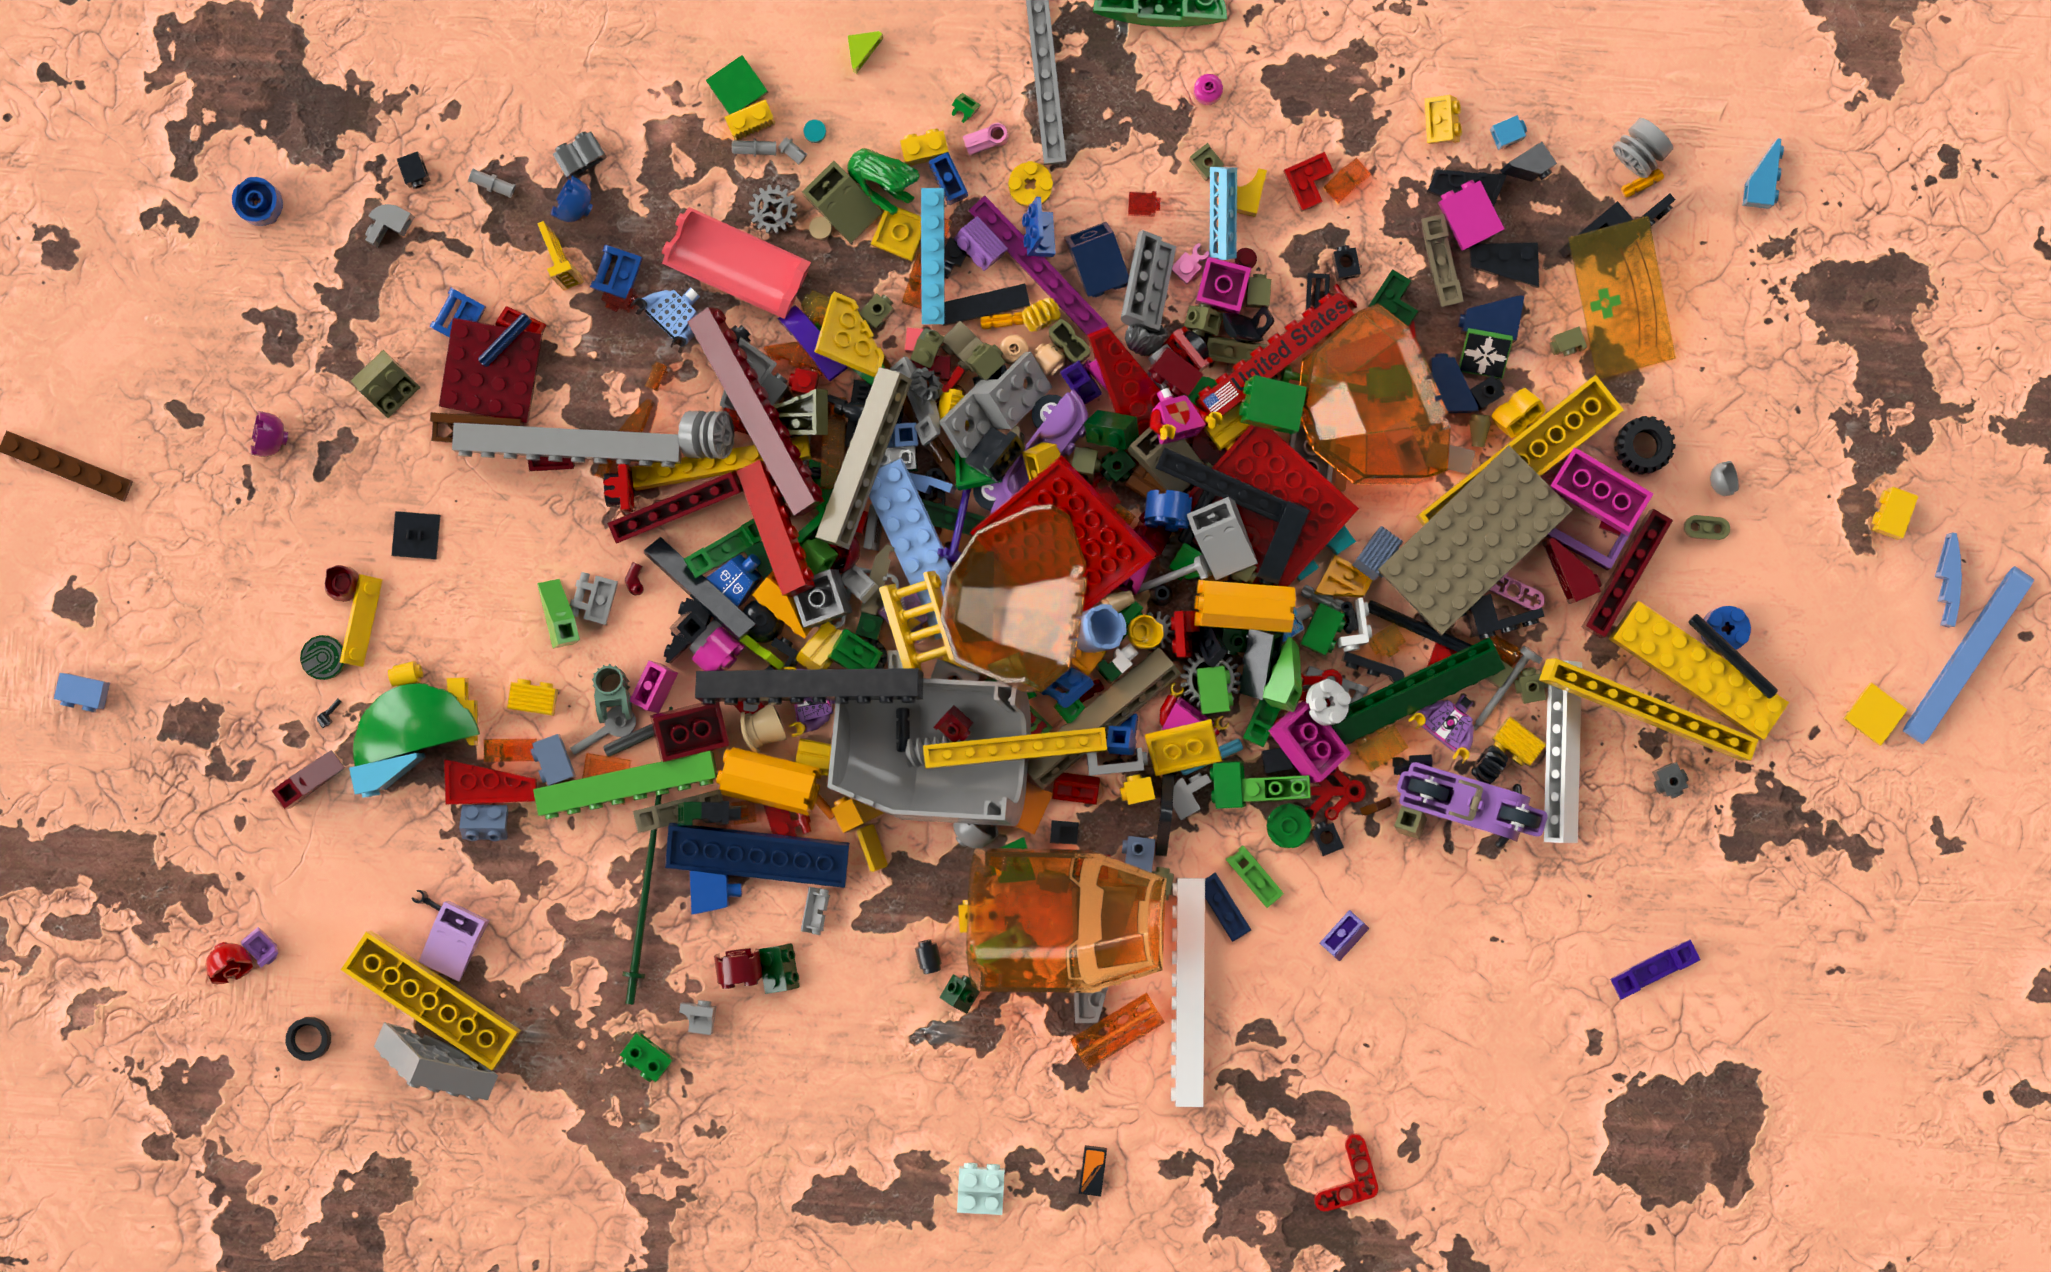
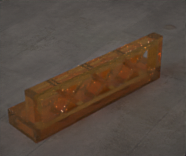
M1146 992L1069 1040L1086 1068L1090 1069L1165 1022ZM1147 1001L1150 1008L1143 1012H1137L1138 1007ZM1123 1015L1129 1016L1127 1022L1123 1024L1118 1023L1119 1018ZM1110 1027L1107 1034L1104 1036L1098 1035L1100 1029ZM1084 1039H1091L1089 1045L1080 1049L1077 1043Z

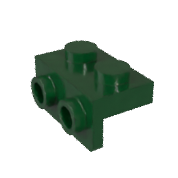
M792 943L759 949L765 994L783 992L800 987Z

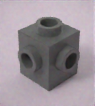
M1672 762L1652 772L1656 779L1654 786L1659 794L1662 793L1665 797L1676 798L1684 794L1683 789L1688 788L1686 783L1689 781L1684 769L1680 770L1677 762Z

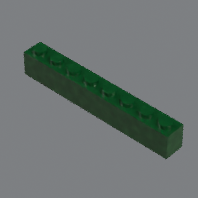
M1489 637L1350 703L1344 720L1338 724L1331 725V727L1345 745L1351 744L1367 734H1372L1386 725L1393 724L1407 715H1412L1428 705H1433L1447 696L1454 695L1468 686L1475 685L1489 676L1496 675L1506 668Z

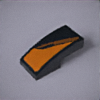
M1084 1146L1079 1194L1101 1197L1107 1148Z

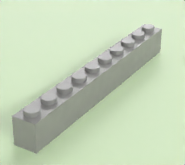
M454 423L452 450L459 452L458 456L472 457V453H480L483 458H495V454L504 455L503 458L517 459L518 455L526 456V460H540V457H549V461L562 462V458H571V462L585 463V459H594L596 464H607V460L616 461V464L630 465V461L639 462V466H652L653 463H661V467L674 468L675 464H681L682 458L678 434Z

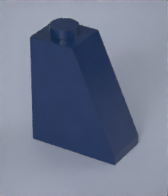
M1519 295L1466 309L1464 314H1460L1458 327L1461 328V334L1466 335L1468 328L1513 336L1512 343L1517 341L1524 296Z
M1446 353L1435 354V357L1429 360L1430 414L1476 413L1478 405L1455 357H1448Z

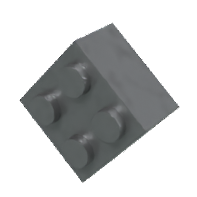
M829 569L814 575L813 582L815 587L794 596L804 628H813L853 613L839 570Z

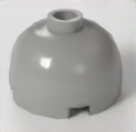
M953 823L954 832L957 836L956 840L964 847L968 846L974 849L986 847L995 840L999 833L996 825Z

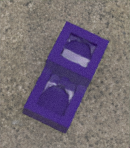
M1080 360L1060 371L1070 389H1074L1079 394L1084 404L1102 395L1101 389Z

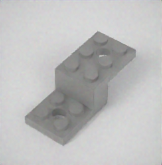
M1025 352L999 379L980 380L939 423L961 458H967L991 427L995 429H1012L1035 406L1036 401L1048 393L1052 385L1032 352ZM1024 378H1026L1028 382L1026 389L1023 387ZM966 420L969 422L968 431L964 428Z

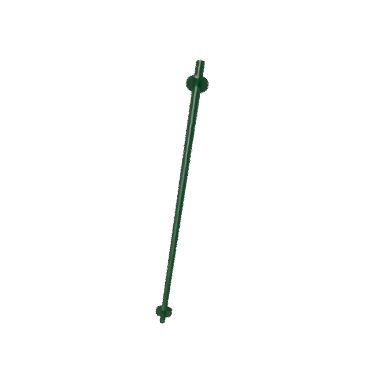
M662 795L656 796L654 806L661 804ZM653 829L650 832L630 971H623L622 976L629 977L625 1004L631 1005L635 1003L638 978L645 979V974L639 973L657 829Z

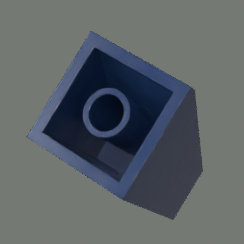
M1107 222L1064 237L1088 297H1099L1106 290L1112 288L1116 290L1126 286L1129 275L1115 234Z

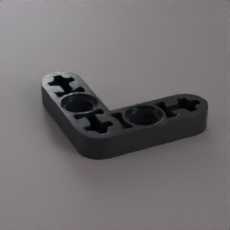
M1174 772L1162 775L1160 816L1155 856L1167 857L1173 809Z

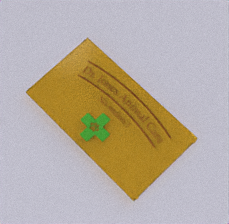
M1644 216L1639 219L1568 237L1596 376L1602 379L1676 359L1649 217Z

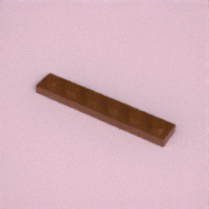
M7 430L0 445L1 453L125 502L133 483L132 480Z

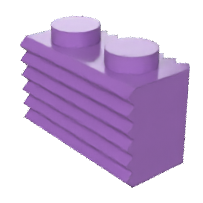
M978 216L962 227L954 238L959 248L966 251L973 262L981 267L983 271L998 261L1008 250L1005 244Z

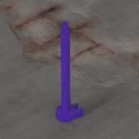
M971 488L965 489L962 492L950 549L938 548L937 555L946 558L948 561H961L962 553L958 551Z

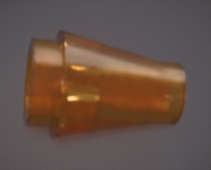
M1497 635L1492 639L1501 660L1512 667L1522 656L1519 647Z

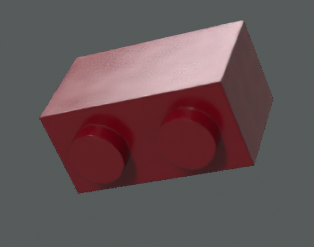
M1168 347L1162 350L1148 370L1152 374L1150 377L1159 384H1166L1170 387V392L1176 397L1188 396L1204 375Z

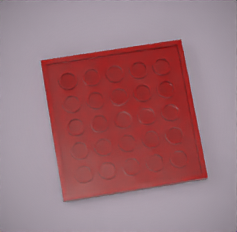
M1250 425L1212 467L1283 500H1292L1312 509L1279 585L1274 584L1273 586L1288 587L1359 510L1350 499L1275 431ZM1197 486L1189 493V498L1192 497L1191 512L1203 492V489ZM1216 495L1212 503L1220 501L1224 498ZM1237 505L1258 562L1255 565L1257 566L1255 572L1258 573L1279 523ZM1194 536L1192 542H1193L1194 544H1196V545L1200 548V546H1199V544H1198V542H1197V540H1196V538H1195V536ZM1258 576L1255 578V580H1254L1253 583H1252V584L1265 585V584H1263V583L1260 582L1261 578L1258 577Z
M1062 455L970 532L987 551H993V557L1021 586L1057 589L1063 592L1059 614L1048 613L1063 629L1070 625L1079 613L1094 606L1156 555L1152 548Z

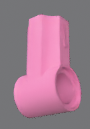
M993 123L988 128L963 136L969 156L995 146H1003L1009 138L1007 129L1001 123ZM995 130H1002L1004 135L1001 139L995 140L992 138V133Z

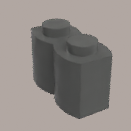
M586 131L575 136V141L572 143L559 145L555 149L556 152L553 153L567 179H571V176L576 177L607 158L593 133H587Z

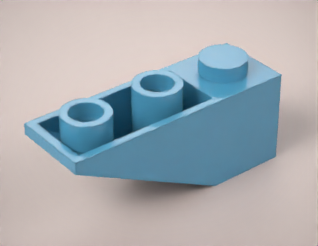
M1781 138L1772 143L1746 181L1742 206L1770 209L1774 206V203H1777L1779 190H1776V184L1781 178V168L1778 166L1779 159H1782L1784 153Z

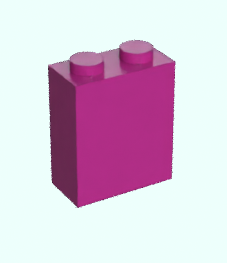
M1471 180L1461 185L1463 190L1457 193L1451 190L1441 195L1442 200L1438 202L1462 251L1504 230L1481 181L1475 183L1474 180Z

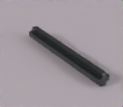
M1370 600L1368 603L1369 613L1456 652L1472 646L1447 633L1440 635L1433 627L1373 600Z
M1695 614L1690 618L1688 623L1767 698L1770 699L1776 695L1778 689L1700 615Z

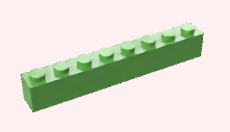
M707 751L666 762L661 761L533 789L538 816H545V819L548 820L559 817L558 813L567 811V814L571 815L580 813V808L589 807L590 810L603 808V803L611 802L612 805L625 803L626 798L633 797L634 801L645 799L647 794L653 792L656 793V796L668 794L669 789L678 788V791L691 789V784L700 783V786L714 784L713 780L717 779L718 773L714 753Z

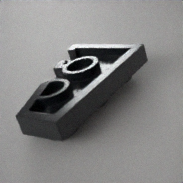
M1436 170L1427 192L1441 197V195L1451 190L1454 193L1463 190L1461 185L1471 180H1474L1475 183L1481 181L1494 207L1507 175L1500 173L1487 174L1484 172L1470 173Z
M1538 242L1475 244L1470 247V268L1539 288Z

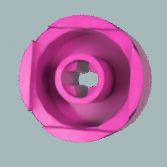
M718 627L706 639L707 642L703 647H699L692 660L704 671H725L723 670L724 668L730 669L737 661L735 656H738L745 646L727 630Z

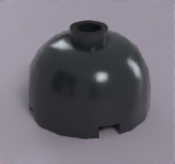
M753 600L744 607L742 612L755 623V628L747 634L755 642L768 643L781 635L785 622L777 619L774 613L766 606L759 604L757 600Z

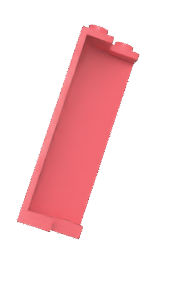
M688 207L684 214H679L675 223L678 226L676 235L671 242L667 241L663 247L662 254H664L662 264L783 319L786 318L796 300L799 288L802 287L811 265L810 261L693 208Z

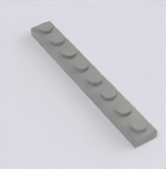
M1026 0L1044 165L1066 163L1049 0Z

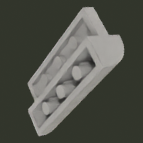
M1142 230L1137 235L1121 321L1128 326H1135L1137 324V326L1157 332L1160 331L1176 246L1161 241L1162 237Z

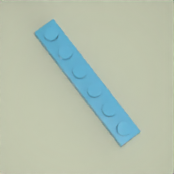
M921 188L922 324H945L944 188Z

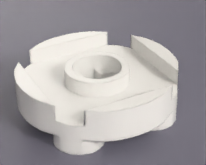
M1325 679L1313 684L1309 688L1306 704L1309 703L1311 709L1309 714L1318 724L1323 726L1338 724L1344 720L1348 713L1351 697L1339 683ZM1325 699H1329V701H1330V706H1329V707L1326 706V705H1327V702L1325 701Z

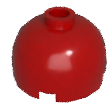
M221 942L209 953L205 967L211 983L218 985L229 983L227 979L234 976L236 980L242 978L252 970L253 962L243 946L235 943Z

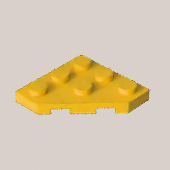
M834 291L830 297L815 353L875 377L879 367H882L885 355L872 337L874 335L866 320L863 321L859 314V307L856 301Z

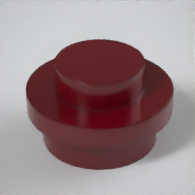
M1242 248L1237 251V258H1234L1235 264L1252 269L1256 265L1257 255L1250 248Z

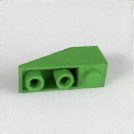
M560 579L537 583L552 648L574 645L580 638L573 612Z
M1288 636L1286 643L1282 645L1280 657L1273 666L1271 678L1264 687L1262 697L1272 707L1294 712L1302 694L1300 653L1297 643Z
M1310 775L1242 779L1243 802L1311 798Z

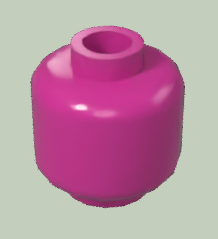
M1213 74L1201 75L1194 85L1196 100L1203 105H1212L1220 100L1223 93L1222 81Z

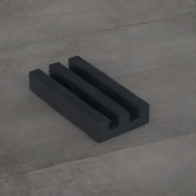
M1307 273L1305 310L1311 307L1312 278H1316L1315 309L1319 306L1321 279H1325L1324 296L1329 293L1330 274Z

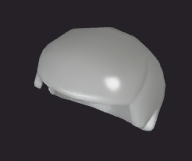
M1732 461L1715 465L1710 475L1712 488L1717 494L1724 497L1734 495V492L1739 490L1737 472Z

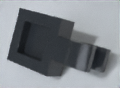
M951 237L945 246L946 279L949 278L954 266L961 268L967 256V252L960 249L957 241Z
M1432 754L1410 755L1409 761L1402 757L1392 758L1394 775H1401L1404 771L1408 772L1410 765L1415 762L1432 767Z

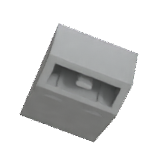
M1227 497L1187 514L1194 536L1216 581L1258 564L1235 500Z

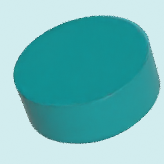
M813 119L805 124L803 132L809 142L819 143L825 138L826 128L820 120Z

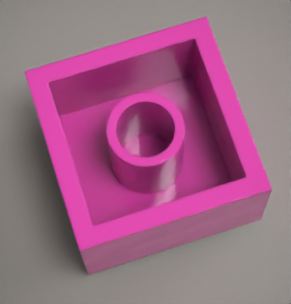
M1207 257L1195 304L1203 303L1212 306V309L1239 314L1251 268Z

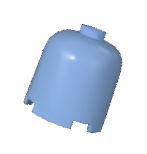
M1101 604L1079 613L1072 620L1070 626V636L1073 643L1078 649L1088 653H1096L1118 647L1123 635H1126V622L1122 613H1118L1112 608V605Z

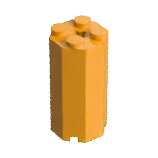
M1198 580L1197 593H1200V596H1195L1194 609H1198V612L1195 613V626L1292 633L1295 615L1293 614V607H1295L1296 603L1295 587Z
M735 747L731 750H725L723 771L720 770L716 779V783L720 784L719 790L722 795L810 815V810H813L820 789V785L816 783V779H821L822 773L820 768Z

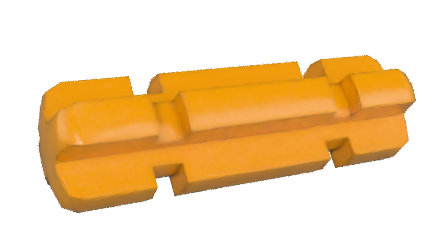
M1658 168L1652 171L1647 178L1640 177L1631 182L1632 184L1628 183L1622 186L1621 191L1628 198L1634 195L1635 192L1638 193L1652 186L1654 182L1662 181L1664 174Z
M1016 312L1014 315L1008 313L993 315V317H981L982 329H991L992 326L999 328L1012 326V324H1024L1022 312Z

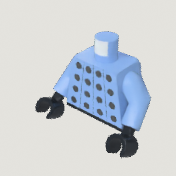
M691 287L682 297L675 290H664L652 293L644 298H636L630 305V307L633 305L639 306V309L636 311L637 315H640L646 309L645 313L673 339L670 347L672 348L674 345L680 346L679 353L683 352L685 345L695 336L687 321L698 314L692 305L700 296Z

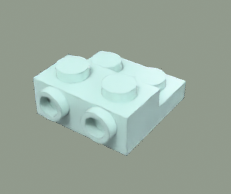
M964 1163V1166H959L957 1213L1002 1215L1005 1168H1000V1164H987V1167H978L977 1163Z

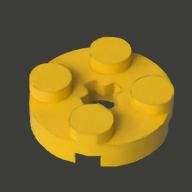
M1034 161L1022 163L1015 167L1010 174L1008 181L1009 192L1012 199L1021 206L1029 207V204H1032L1036 197H1041V204H1044L1052 192V176L1048 169L1040 163H1035ZM1026 180H1035L1036 188L1034 190L1032 188L1027 190L1025 188L1027 185Z

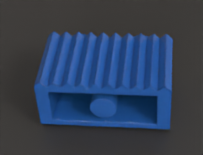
M949 152L930 160L929 167L939 188H944V197L947 205H952L967 198L968 192Z

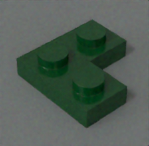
M1392 269L1372 299L1368 309L1407 331L1419 313L1418 310L1401 301V298L1412 283L1411 280Z

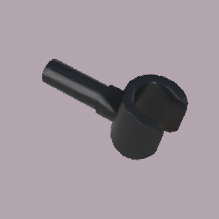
M338 698L329 709L317 716V721L322 728L332 723L329 715L342 702Z
M416 890L422 894V899L419 901L412 897L415 903H425L440 911L442 906L428 898L426 891Z

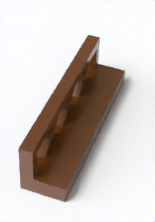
M435 412L430 414V422L433 423L431 441L452 443V425L454 423L524 426L521 419ZM438 424L448 425L452 432L447 437H437Z

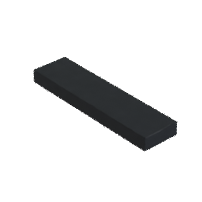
M1020 284L946 301L945 324L943 326L1028 307L1030 302L1026 285Z

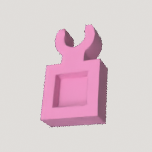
M1200 243L1194 246L1191 256L1185 252L1172 266V272L1186 285L1202 268L1198 262L1206 260L1210 254L1209 251L1202 256L1197 253V250L1201 247Z

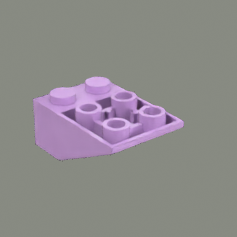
M445 901L434 921L419 962L460 982L490 920L451 901Z

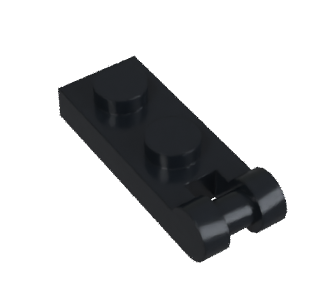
M1200 626V632L1192 633L1206 664L1214 668L1228 651L1217 627Z
M1349 652L1343 653L1341 661L1346 662L1345 666L1358 670L1361 667L1367 669V674L1375 677H1380V674L1388 676L1389 680L1393 683L1404 678V672L1400 669Z

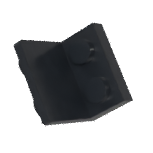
M991 427L965 459V462L998 483L1026 447L1014 432L1009 431L1005 435Z

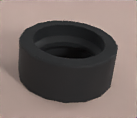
M305 1017L295 1021L288 1028L285 1044L293 1057L302 1061H311L321 1057L328 1051L331 1044V1032L323 1020L316 1017ZM306 1025L316 1027L322 1036L320 1046L313 1052L300 1050L295 1042L297 1031Z

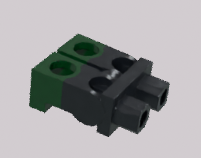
M729 801L678 803V826L693 825V820H702L709 824L716 822V825L729 824V821L741 820V806H729Z

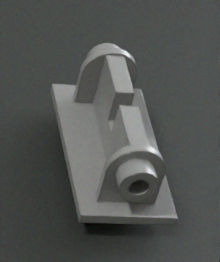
M809 887L801 932L821 935V931H824L826 915L822 914L823 911H827L830 895H828L829 890Z

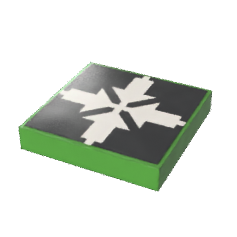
M1468 328L1459 363L1461 372L1503 379L1513 336Z

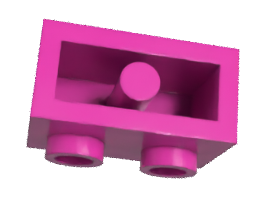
M649 660L629 701L647 711L659 713L678 672L661 663Z

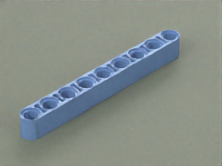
M2016 566L2009 570L1907 721L1903 732L1921 744H1924L1929 739L2032 586L2034 578Z

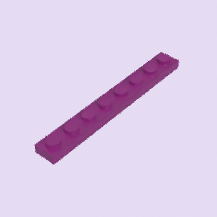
M985 195L969 210V213L974 218L978 216L1008 248L1006 252L1050 298L1054 299L1055 303L1086 336L1108 326L1102 317L1044 257L1027 256V248L1024 247L1023 243L1024 236Z

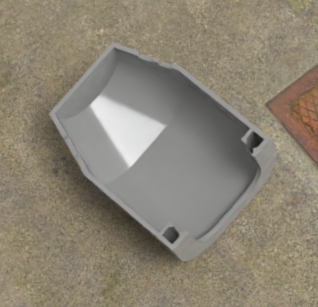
M923 678V700H916V703H902V700H893L891 704L879 703V700H871L870 704L857 703V700H849L848 704H835L827 788L901 820L1016 826L1021 818L1024 807L1029 759L925 769V766L920 764L919 767L912 765L909 768L906 762V752H898L896 750V742H898V739H896V721H898L896 710L902 707L909 708L910 739H912L914 745H916L917 738H920L922 744H924L926 737H929L931 743H933L934 736H937L939 741L942 742L944 734L939 729L936 730L933 727L953 705L973 722V725L968 729L971 731V734L964 741L1031 735V714L1028 695L1018 683Z

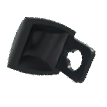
M1262 306L1253 318L1235 313L1222 314L1227 334L1236 341L1243 343L1246 341H1263L1264 334L1274 324V318L1265 306ZM1265 315L1267 319L1265 326L1258 328L1261 316Z

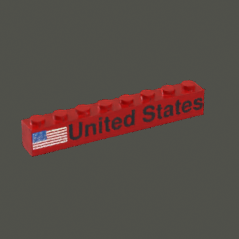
M1339 292L1332 296L1328 293L1319 300L1320 305L1314 309L1311 306L1301 314L1303 316L1301 320L1297 322L1294 319L1284 327L1286 331L1283 334L1279 335L1277 332L1267 340L1269 344L1266 347L1262 348L1259 346L1250 353L1252 357L1245 362L1242 359L1233 366L1234 371L1228 375L1225 372L1215 380L1217 383L1212 388L1207 386L1198 393L1200 397L1194 402L1202 411L1207 413L1219 412L1224 415L1246 397V394L1243 393L1246 380H1249L1254 375L1272 378L1354 315L1353 311Z

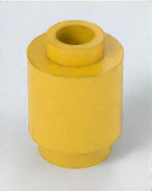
M416 661L395 665L392 669H388V678L392 687L420 683L421 678L424 676L422 666L420 664L417 665Z

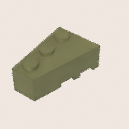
M814 389L804 395L796 396L786 402L773 405L779 413V420L788 429L790 436L828 435V390Z

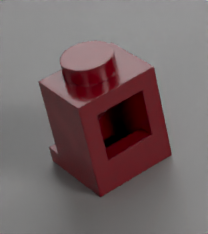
M953 705L933 728L939 729L952 742L964 741L971 734V731L968 729L973 725V722Z

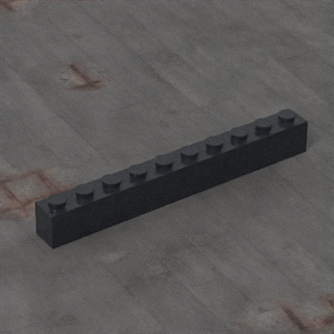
M919 668L696 671L695 698L701 701L703 705H716V702H724L725 705H738V701H746L748 705H759L760 701H768V704L781 705L782 701H790L791 704L801 705L804 704V701H812L813 704H826V701L835 700L836 704H848L849 700H857V703L870 704L871 700H879V703L891 704L893 700H902V703H916V700H923L924 672Z

